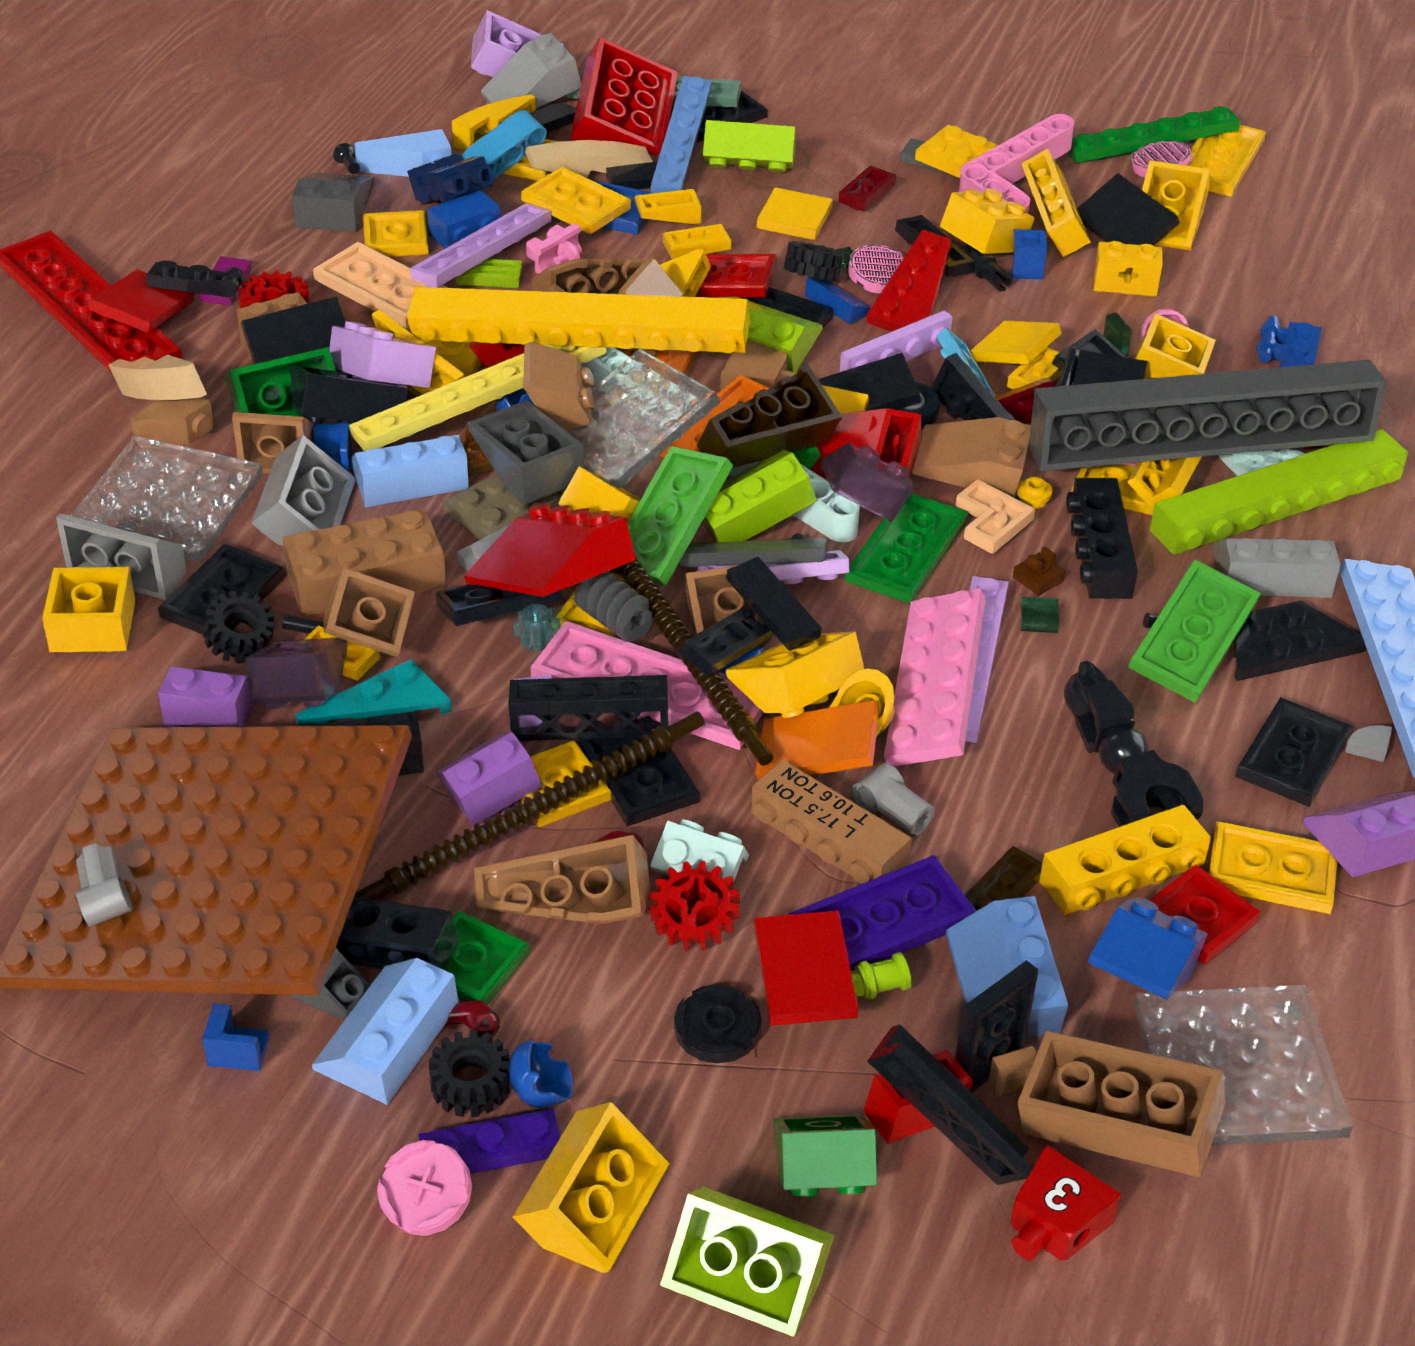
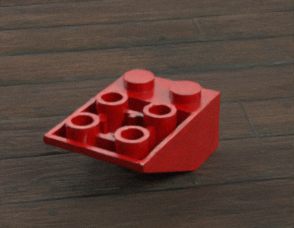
M889 408L841 414L842 419L829 442L815 446L818 448L821 456L810 470L825 480L901 494L903 491H907L921 440V414Z

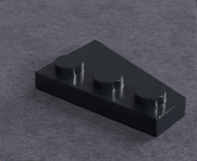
M957 353L945 358L931 388L938 394L940 403L947 407L946 413L954 419L960 417L965 421L994 417L1014 420L1013 416L1005 410L993 396L992 392L985 387L972 372L969 365Z

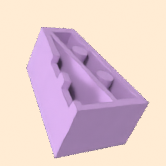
M346 321L345 327L332 326L329 348L334 366L338 370L370 381L430 388L436 347L393 337V333L379 331L378 328L368 327L362 323Z

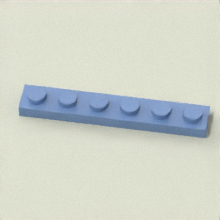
M683 76L651 182L650 192L661 193L683 190L711 91L712 81L699 77Z

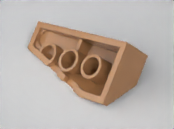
M646 259L570 260L548 267L532 279V291L545 292L555 283L565 292L619 294L621 287ZM655 259L659 265L663 264L660 259Z
M633 835L474 868L476 906L481 910L606 924L644 916L651 892L647 852Z

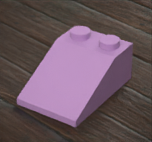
M487 10L473 36L471 68L481 75L494 77L524 44L542 34Z

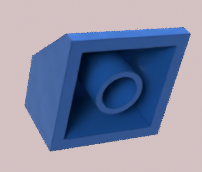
M1129 898L1117 907L1091 952L1087 963L1167 1000L1191 978L1208 933L1197 929L1198 925L1186 917H1171L1158 911V906L1151 901L1142 898H1134V900Z

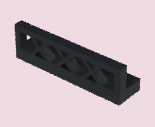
M667 675L510 680L508 700L510 729L518 741L641 737L642 735L650 736L651 730L659 726L665 728L669 726ZM660 711L661 723L644 724L637 719L642 712ZM603 713H615L621 719L614 725H604L597 718ZM564 714H575L581 721L576 726H565L558 719ZM535 715L542 722L537 727H519V716Z
M901 1024L891 1027L867 1062L996 1185L1026 1179L1033 1169L1023 1159L1029 1147Z

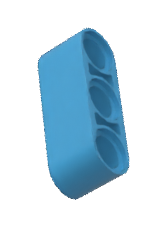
M519 110L467 148L462 154V158L465 160L470 157L484 156L486 164L490 166L493 180H495L527 156L525 151L528 146L542 144L546 138L547 131L526 110Z

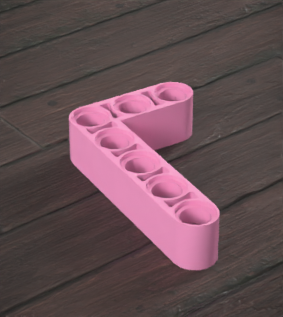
M1054 114L966 163L960 170L959 192H966V189H973L978 192L985 191L987 188L994 189L1003 194L1002 198L1004 200L1024 206V212L1029 214L1030 197L1012 185L1026 176L1021 163L1047 148L1054 159L1070 151L1074 120L1066 114Z

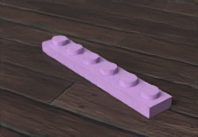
M525 203L411 268V280L423 283L426 287H442L444 283L457 276H461L475 265L482 264L484 260L502 252L503 249L521 241L522 238L532 232H537L539 228L552 221L551 210Z
M972 576L970 590L982 589L985 596V606L965 740L977 743L1009 583L1007 581Z

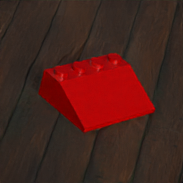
M599 37L585 62L570 139L573 141H615L645 146L649 154L660 155L670 122L678 72Z
M543 503L528 508V514L516 518L464 575L465 582L469 584L545 597L635 561L636 558L626 517L610 515L609 511L590 513L588 508L570 510L569 506L551 508L548 503Z

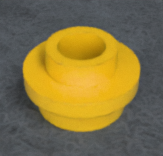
M1030 477L1018 484L1017 494L1020 501L1035 509L1044 507L1052 497L1053 490L1051 485L1042 478Z

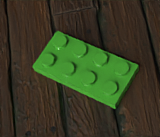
M671 446L627 522L635 557L655 584L666 586L733 467L727 458ZM617 568L610 570L612 573L622 575Z
M1194 560L1131 658L1128 668L1196 703L1257 604L1261 593Z

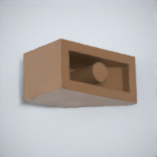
M204 397L157 400L130 417L135 445L138 447L190 445L215 429L211 401Z

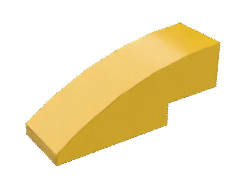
M530 94L496 101L469 111L452 120L453 147L465 151L519 110H526L528 113L536 111V96Z

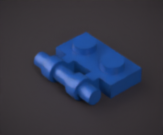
M1269 316L1261 327L1260 335L1262 338L1257 344L1258 359L1263 363H1267L1271 359L1281 361L1280 367L1313 365L1316 360L1322 327L1304 322L1295 323L1289 321L1288 329L1282 328L1276 316Z

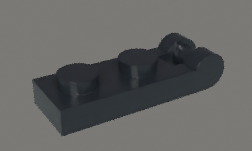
M164 260L155 262L147 273V286L232 297L238 291L245 277L242 270L236 267H231L226 272L209 270L204 265L187 267L177 265L173 261Z
M745 606L686 640L679 653L708 677L757 646L764 647L772 639L774 633L765 623L761 624L756 620L755 613Z

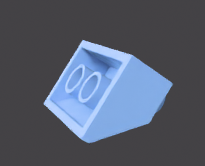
M459 435L442 436L437 439L415 443L408 442L403 445L380 449L374 448L354 453L350 459L365 508L469 488L467 455Z
M418 958L385 966L313 1062V1070L388 1105L448 1021L453 1007L459 1002L454 974Z

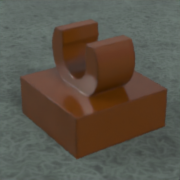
M1043 547L1041 552L1029 555L1025 561L1014 566L1013 578L1037 596H1040L1062 583L1066 570L1055 563L1056 554Z

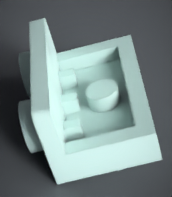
M682 819L680 825L667 821L650 867L655 871L668 875L667 869L670 867L678 873L682 872L683 862L688 861L691 869H697L699 863L705 861L707 871L711 872L716 866H719L722 869V879L731 876L734 881L741 862H747L749 853L741 845L742 840L731 834L719 832L718 836L715 837L703 833L704 827L692 821Z

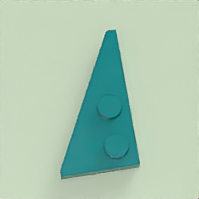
M409 659L296 713L295 718L297 726H309L328 723V720L353 718L354 720L439 708L440 714H447L452 712L451 699L412 659Z

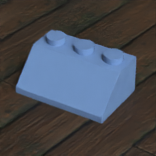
M1035 896L993 901L946 930L948 945L965 1005L1027 960L1038 969V976L1026 1037L1044 1035L1046 1031L1060 1033L1068 1009V1002Z

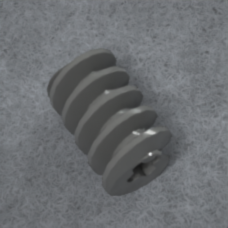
M609 571L582 581L576 589L574 598L576 605L595 620H598L602 625L608 627L609 630L617 634L625 642H633L640 639L652 625L653 616L652 612L649 611V600L643 595H639L635 589L629 588L625 582L619 581Z

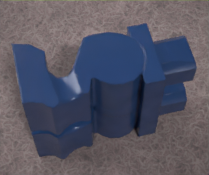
M456 153L436 160L434 164L430 162L407 171L415 200L420 201L422 205L441 200V203L474 191L491 187L493 183L491 169L486 164L484 156L470 157L464 160L461 155Z

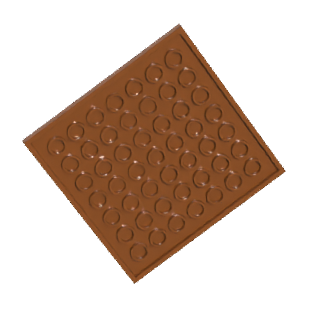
M408 725L112 728L0 958V988L318 995L411 742L412 734ZM97 843L100 846L112 848L117 859L120 877L126 886L131 900L132 911L90 927L82 915L76 897V891L81 889L76 859L82 854V848Z

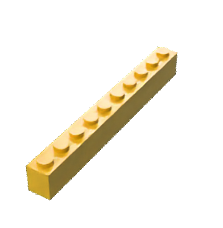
M414 287L407 315L411 334L423 341L522 345L534 342L540 345L723 353L746 352L750 325L748 299Z

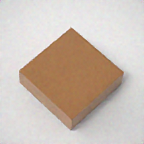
M1033 1046L992 1058L988 1086L994 1097L1023 1089L1037 1054Z

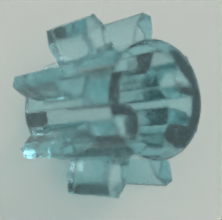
M531 604L525 607L523 611H518V620L513 621V636L520 637L522 647L525 646L534 651L543 650L560 629V618L553 617L552 608L548 609L541 604Z

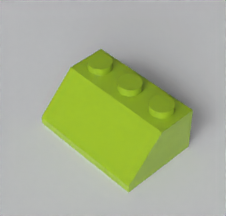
M706 120L703 159L704 163H709L710 167L726 168L727 164L739 165V169L756 170V167H768L769 171L777 173L786 172V169H793L796 147L795 126Z
M734 296V297H722V298H731V299H742V298L735 297V296ZM748 301L750 325L747 340L786 352L788 355L787 371L797 372L822 331V325Z
M782 450L724 482L703 521L716 542L746 541L817 502L809 476L792 452Z
M702 1186L687 1196L660 1286L794 1337L820 1283L834 1234Z

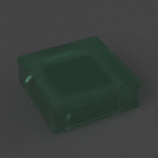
M1117 312L1107 314L1103 336L1127 357L1132 330Z
M1021 597V631L1058 633V599Z

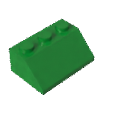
M322 348L229 370L225 379L235 412L303 417L293 410L291 365L336 371L330 348Z

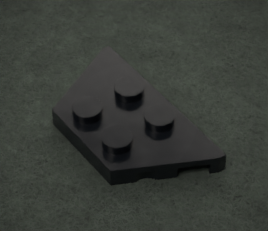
M1301 600L1259 609L1250 613L1235 638L1234 657H1236L1234 678L1236 681L1359 654L1365 652L1366 645L1360 634Z

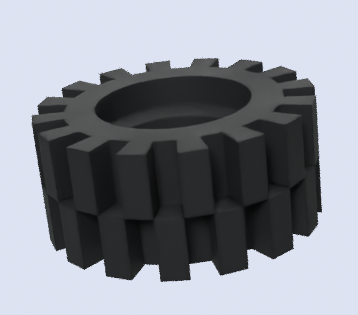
M790 241L783 268L801 276L806 275L810 278L815 277L820 280L836 281L839 280L844 253L823 245Z
M231 591L228 594V599L224 594H221L217 597V601L212 600L209 609H207L202 632L206 647L213 646L211 653L216 657L221 652L224 653L222 660L229 662L230 656L236 657V663L242 664L244 657L250 663L255 661L256 655L259 658L265 655V651L269 649L275 628L274 612H269L270 606L267 602L260 605V597L255 595L251 600L248 599L249 592L242 591L241 597H237L236 591ZM232 621L242 622L250 626L253 631L237 633L226 627L225 623Z
M470 1030V1037L463 1038L462 1031L454 1033L455 1041L453 1042L448 1037H445L441 1040L442 1049L435 1046L432 1051L433 1058H429L431 1092H433V1098L438 1104L442 1101V1109L446 1112H449L454 1106L455 1115L463 1117L465 1110L471 1111V1117H478L479 1108H484L486 1114L494 1111L493 1102L501 1106L505 1101L504 1094L509 1095L511 1089L509 1075L510 1057L508 1050L503 1049V1042L497 1039L492 1043V1034L486 1032L482 1039L478 1038L477 1030ZM469 1066L480 1067L487 1071L486 1075L472 1081L460 1080L453 1076L459 1069Z

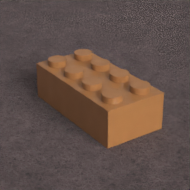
M426 509L411 510L400 514L371 518L365 521L336 525L282 537L286 572L302 617L326 612L331 591L343 567L406 588L415 593L446 587L444 552Z
M1046 1031L1017 1102L1022 1131L1025 1135L1200 1178L1226 1103L1222 1070L1051 1031Z

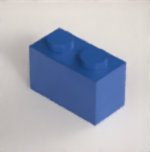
M477 190L428 208L429 236L445 249L499 219L500 206L481 190Z

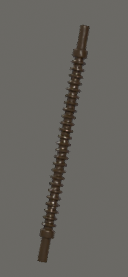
M636 558L635 561L617 567L626 583L635 589L639 595H643L649 600V611L652 612L654 623L658 625L659 630L663 632V635L673 646V649L687 666L689 672H692V677L697 679V684L702 687V691L707 694V698L712 701V705L717 708V712L727 722V726L732 730L735 738L747 745L760 765L769 764L773 760L772 753L757 734L758 727L756 723L749 717L748 712L744 710L738 698L733 695V691L728 688V684L723 681V677L718 674V671L707 677L679 653L683 643L693 636L689 634V630L684 626L679 616L675 614L674 609L670 607V603L666 601L665 596L661 594V591L656 587L651 577L647 575V571L642 567V564Z
M696 711L666 728L659 726L651 730L650 736H641V742L633 740L631 747L628 745L622 746V752L613 750L612 757L604 755L602 762L594 760L592 768L585 765L582 773L574 771L573 778L565 776L563 783L555 781L553 784L554 788L545 786L543 794L536 791L533 799L530 797L524 798V804L515 802L514 809L506 807L503 815L496 812L494 820L485 818L484 825L482 826L479 823H475L473 831L464 829V835L455 834L453 837L454 841L452 842L445 839L443 847L434 845L433 852L430 853L424 850L422 858L413 856L412 863L409 864L407 861H404L402 868L394 866L386 870L383 878L357 891L354 896L378 900L391 892L394 894L403 892L408 888L409 882L414 885L417 884L418 877L427 879L429 871L436 874L439 866L443 868L448 867V861L451 860L457 863L459 855L468 857L470 849L477 852L480 844L483 846L489 845V839L492 838L494 841H498L500 833L507 836L509 835L510 828L514 830L519 829V823L522 822L524 825H528L530 817L537 820L540 812L543 814L549 813V807L558 809L560 801L567 804L570 796L578 798L579 791L588 793L589 786L597 788L599 785L598 781L606 783L609 775L616 778L618 770L625 773L628 770V765L631 767L637 766V760L646 762L647 755L655 757L657 750L659 752L667 751L672 748L674 741L704 726L703 716L700 712Z

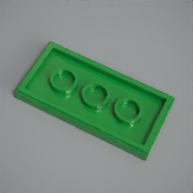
M903 491L849 566V573H845V582L910 604L911 601L915 600L967 523L968 512L908 491Z

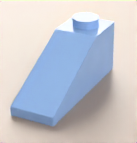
M442 129L354 143L355 158L360 166L359 172L409 177L408 170L430 162L434 164V161L452 155L451 146Z

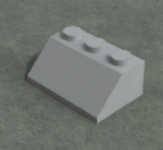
M302 435L276 456L251 524L278 545H283L282 537L340 525L356 478Z
M59 514L56 517L66 568L130 567L134 592L164 600L169 597L187 573L183 545L64 514Z
M1225 538L1213 544L1217 570L1260 592V596L1332 598L1340 568V561L1334 541Z

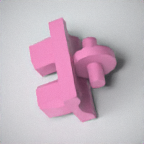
M573 223L564 229L559 225H555L549 229L547 239L544 241L536 237L527 241L526 255L535 261V273L539 274L548 267L580 259L579 254L582 253V247L579 244L578 236L581 232V226Z

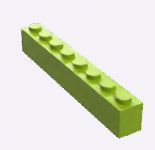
M1380 429L1376 431L1374 441L1334 444L1156 502L1150 531L1173 555L1193 550L1262 525L1400 480L1408 451L1387 432Z

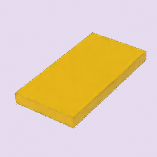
M1239 125V130L1198 138L1191 148L1192 162L1191 164L1188 163L1187 166L1210 169L1209 191L1232 197L1262 146L1266 132Z

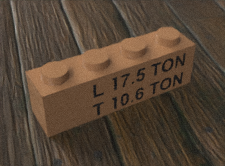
M785 760L779 762L752 786L751 814L756 816L761 822L769 824L782 832L793 842L801 844L814 852L826 863L833 864L846 872L858 883H866L909 865L912 841L910 836Z

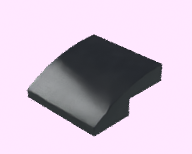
M1080 350L1073 385L1144 379L1147 361Z

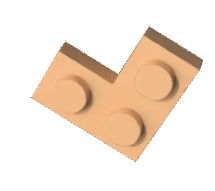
M979 479L959 493L956 499V507L977 517L965 527L964 539L991 554H994L1034 520L1035 508Z

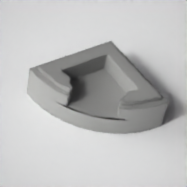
M1372 725L1355 731L1347 742L1345 753L1384 762L1392 727Z

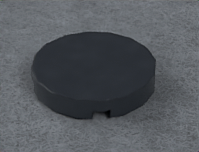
M711 985L692 991V996L688 997L685 1001L684 998L680 1001L674 1016V1031L677 1042L686 1053L701 1061L725 1063L735 1061L749 1054L758 1043L762 1020L758 1006L753 1000L751 1003L749 999L745 998L744 992L734 987Z

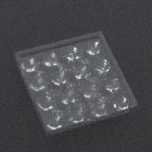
M639 349L591 389L595 406L591 408V423L568 431V433L583 444L585 469L595 473L601 480L619 489L627 484L647 464L653 462L674 441L680 439L695 423L706 417L720 403V400L713 390Z
M134 435L71 516L183 545L184 557L186 559L202 562L263 476L262 464Z
M1306 985L1176 991L1167 1000L1153 993H1136L1134 1008L1146 1053L1223 1071L1226 1103L1212 1145L1350 1137L1353 1125Z

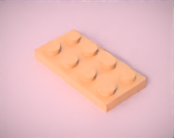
M360 242L353 244L313 269L314 280L373 311L380 309L405 328L409 327L407 315L414 287H426L423 283L411 280V268Z

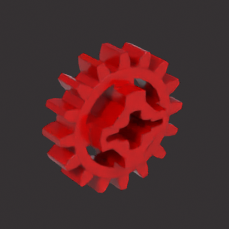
M275 270L271 275L263 271L258 277L251 275V282L243 281L242 288L238 289L240 309L248 307L253 303H262L279 298L285 294L299 292L307 304L310 303L307 282H302L301 276L292 278V272L289 271L285 274H280L279 270Z
M688 861L683 862V871L679 873L672 867L668 868L669 880L657 878L655 882L658 892H650L649 894L652 906L649 908L651 921L655 922L656 933L658 935L667 933V941L671 946L678 940H682L685 951H689L692 942H698L702 951L706 950L707 940L713 939L717 944H721V931L733 933V920L740 919V907L737 905L740 903L739 890H734L733 878L728 876L722 879V869L719 866H716L711 872L707 871L705 861H701L697 869H691ZM708 887L715 890L716 892H711L708 889ZM673 919H679L681 921V924L677 923Z

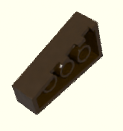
M809 364L800 368L795 375L791 377L787 375L780 379L772 388L768 390L763 389L755 393L753 398L747 402L741 401L711 418L696 446L702 453L727 458L733 465L732 468L768 459L782 450L795 452L826 444L829 442L842 416Z

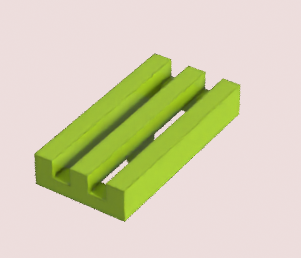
M486 259L482 264L475 265L461 276L455 277L456 285L519 288L522 261Z

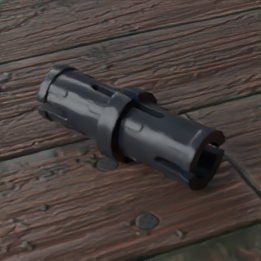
M965 244V246L971 253L963 247L961 248L974 260L973 270L979 279H986L1000 292L1006 290L1000 282L1010 287L1013 276L997 265V261L993 256L985 255L968 244Z

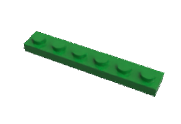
M1223 106L1214 107L1212 110L1203 112H1188L1183 116L1173 118L1163 117L1154 122L1134 123L1129 127L1109 128L1099 133L1077 135L1075 138H1072V147L1067 154L1075 163L1134 152L1151 143L1161 141L1183 142L1239 130L1240 119L1228 107Z

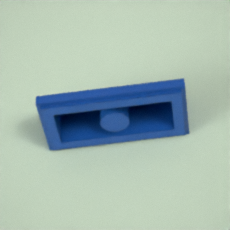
M810 277L806 279L805 297L813 302L833 308V314L845 322L852 324L867 316L871 308L869 305L830 281Z

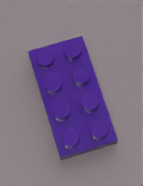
M932 855L791 912L788 915L839 910L850 969L853 971L854 967L860 962L867 961L869 964L884 961L892 958L894 953H904L946 935L948 928L975 913L976 909L937 858Z

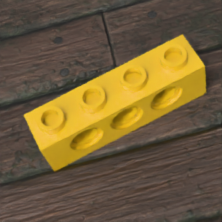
M1047 148L1021 163L1047 233L1062 257L1076 252L1089 244L1090 239L1065 177L1049 149Z
M1183 804L1044 853L1039 881L1064 915L1078 910H1088L1100 902L1114 897L1126 896L1131 891L1150 884H1159L1169 877L1186 872L1195 864L1199 867L1204 865L1211 837Z

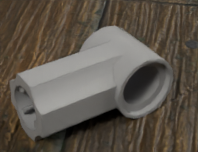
M881 764L852 786V795L857 805L872 814L878 811L909 834L920 835L934 818L935 807L908 789L899 771L890 764Z
M97 843L82 848V854L76 859L81 889L76 891V897L88 926L92 927L131 912V900L126 886L120 877L117 859L112 848L103 847Z

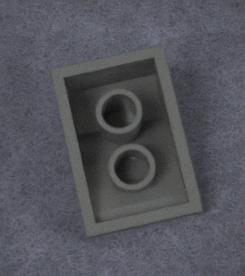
M312 173L300 178L292 195L295 228L357 232L374 185V177Z
M528 400L467 422L469 431L506 489L524 504L537 502L545 496L566 490L578 467L580 466L585 469L583 444Z

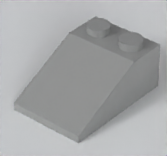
M550 32L524 44L484 86L481 94L489 104L531 94L536 96V108L580 89L581 81L575 58Z

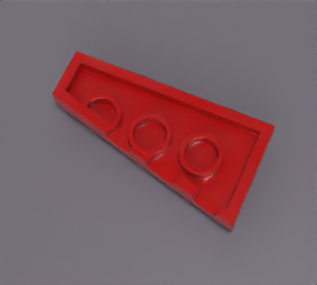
M925 230L921 231L868 311V324L893 332L933 315V307L939 294L941 278L944 276L951 250L950 238Z

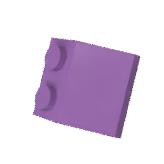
M170 666L158 693L164 727H244L262 685V678Z
M503 731L436 770L438 777L472 827L475 823L482 822L485 818H489L496 812L542 786L531 757L513 732Z

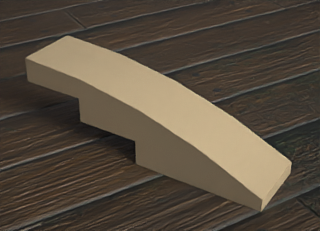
M559 141L528 146L525 151L532 168L554 172L558 168L564 167L585 178H588L591 170L606 173L607 167L653 162L645 146L615 141Z
M166 355L156 361L142 357L132 363L118 359L109 364L122 395L147 400H179L199 398L207 395L194 364L171 355Z

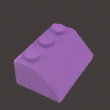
M1415 791L1387 794L1306 816L1303 820V824L1351 877L1415 860Z

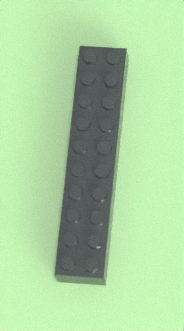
M1371 360L1035 388L1029 450L1039 470L1046 471L1374 441L1386 380Z

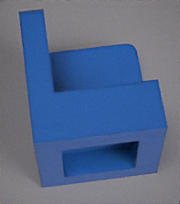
M1014 229L1013 278L1043 280L1047 253L1045 230Z
M349 423L314 424V444L350 473L352 449Z
M213 1003L202 1038L207 1066L260 1071L269 1042L268 1031L235 1027L231 1005Z

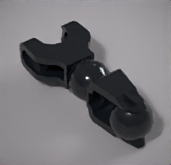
M1088 660L1080 662L1078 672L1073 674L1065 684L1064 699L1066 706L1075 717L1076 726L1087 752L1099 753L1101 763L1110 772L1114 773L1112 783L1117 792L1113 800L1111 814L1118 826L1121 827L1149 817L1151 813L1148 807L1156 806L1169 810L1184 804L1196 820L1200 819L1204 800L1191 774L1176 764L1160 759L1155 750L1149 751L1146 738L1139 731L1133 729L1135 721L1133 720L1134 709L1131 702L1113 681L1108 680L1094 664Z

